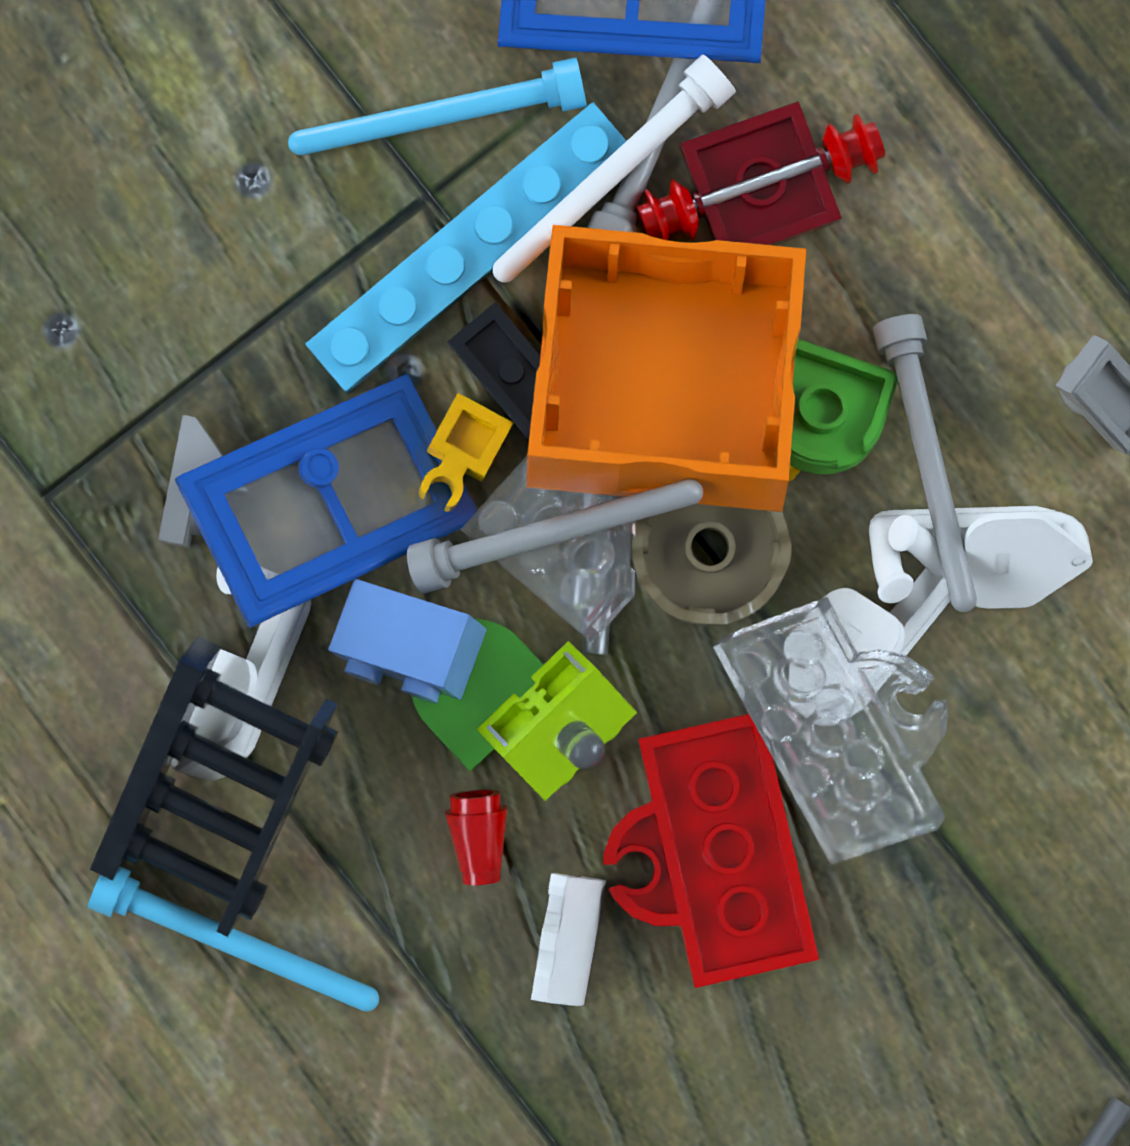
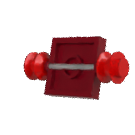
M797 101L682 142L679 148L696 192L690 195L688 189L675 180L670 181L669 195L658 199L648 189L644 190L646 203L636 206L643 231L646 235L668 241L670 234L682 231L693 240L698 230L699 218L705 216L713 241L720 240L775 246L839 223L842 217L825 173L831 169L832 173L846 184L852 181L853 169L865 165L872 174H877V160L885 157V149L880 133L874 122L864 124L860 116L855 114L853 115L852 129L840 133L831 123L827 124L822 139L823 147L816 148L800 103Z

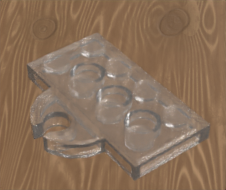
M828 597L725 635L713 646L831 865L939 828L945 816L919 767L928 762L946 734L948 720L946 700L934 701L926 713L914 715L905 711L898 703L896 697L897 692H908L917 695L924 691L934 679L926 668L903 654L877 649L857 652Z

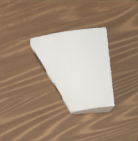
M559 873L551 874L548 890L550 896L541 934L531 1000L572 1006L584 1005L606 880L585 876L575 877Z

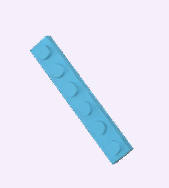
M592 102L306 343L307 348L348 394L491 274L494 263L626 142L625 138Z

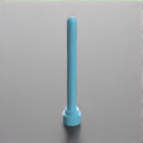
M577 57L552 62L553 69L541 71L542 78L298 130L290 135L288 146L294 154L306 155L548 102L549 108L561 106L562 112L587 107Z
M122 867L113 881L100 875L88 902L87 908L110 918L114 912L125 917L129 911L361 1011H372L379 1003L378 992L368 985L234 928L228 937L216 932L220 922L140 889V881L131 878V871Z

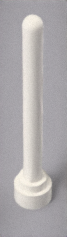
M702 54L684 71L686 78L679 84L682 91L494 263L493 275L498 281L510 282L550 246L553 225L572 226L698 109L703 113L711 106L718 109L736 93L731 82L710 59Z

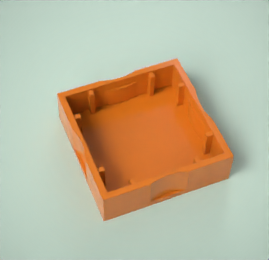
M553 225L544 299L540 364L536 372L528 445L526 487L627 497L686 479H694L703 488V496L696 504L782 512L789 482L795 406L793 391L794 364L801 328L807 249L720 240L698 243L674 242L655 238L644 233Z

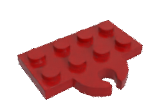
M759 711L638 739L652 801L630 810L612 828L603 852V865H616L625 854L639 851L649 856L654 866V873L650 882L642 888H629L620 883L608 888L614 900L635 919L654 926H680L694 988L819 960L763 712Z

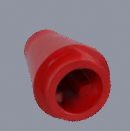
M478 789L451 794L449 796L450 809L444 813L460 871L462 872L463 884L488 885L501 881L500 869L502 866L508 807L501 804L500 791Z

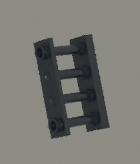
M197 636L177 663L90 870L113 881L127 860L137 864L141 859L228 902L227 909L216 931L228 937L241 916L249 920L253 919L263 900L268 886L258 880L311 763L321 767L333 746L338 731L328 727L338 704L326 699L310 724L298 720L219 681L221 674L213 671L212 668L221 647ZM208 704L298 748L286 777L197 734L198 727L189 723L195 707L197 706L204 710ZM184 757L191 759L274 800L275 802L263 829L175 786L176 779L167 775L173 758L180 762ZM163 808L252 852L240 879L152 837L154 830L144 826L150 811L152 810L159 814Z

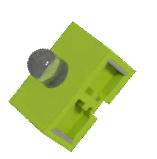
M569 641L530 677L535 684L521 698L514 693L476 729L545 801L561 786L569 782L579 768L591 769L597 766L604 757V744L612 740L620 732L621 728L637 713L601 672Z

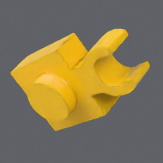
M457 393L426 451L430 455L442 460V463L426 474L419 488V497L424 499L431 484L443 482L450 487L452 496L444 511H452L463 493L464 474L466 473L482 482L514 422Z

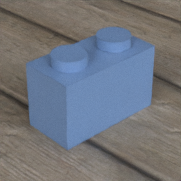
M354 579L328 650L347 663L344 672L355 678L380 685L383 675L403 681L402 692L431 703H437L440 694L461 700L487 629L469 614Z

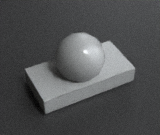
M1093 334L1075 360L1065 366L1060 380L1055 386L1060 390L1064 404L1069 409L1079 415H1083L1113 449L1128 456L1130 454V366L1108 341Z

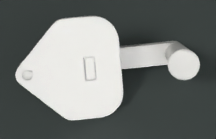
M1039 506L955 508L977 601L975 606L998 609L1033 606L1087 570L1093 563L1089 538L1084 526L1074 517L1063 512ZM929 509L882 511L876 514L870 522L869 537L873 568L879 586L877 592L879 598L885 603L891 604L902 601L912 592L914 587L912 577L903 571L900 551L894 550L890 546L888 540L890 526L898 516L908 514L912 515L918 524L935 536Z
M903 514L898 516L891 524L888 532V540L894 550L901 552L909 551L926 567L914 582L912 592L905 599L899 601L889 613L853 589L841 588L834 590L816 604L793 635L790 699L809 718L821 724L837 723L865 707L951 601L936 537L918 524L912 515Z
M217 568L216 579L220 590L225 594H231L219 568ZM261 568L267 580L278 576L276 573ZM311 600L262 622L246 659L220 649L212 668L213 671L221 674L219 681L272 706L308 617ZM208 704L204 710L196 706L189 723L198 727L197 734L246 758L255 748L261 730ZM186 757L181 762L173 758L171 763L175 771L200 780L215 781L225 777Z

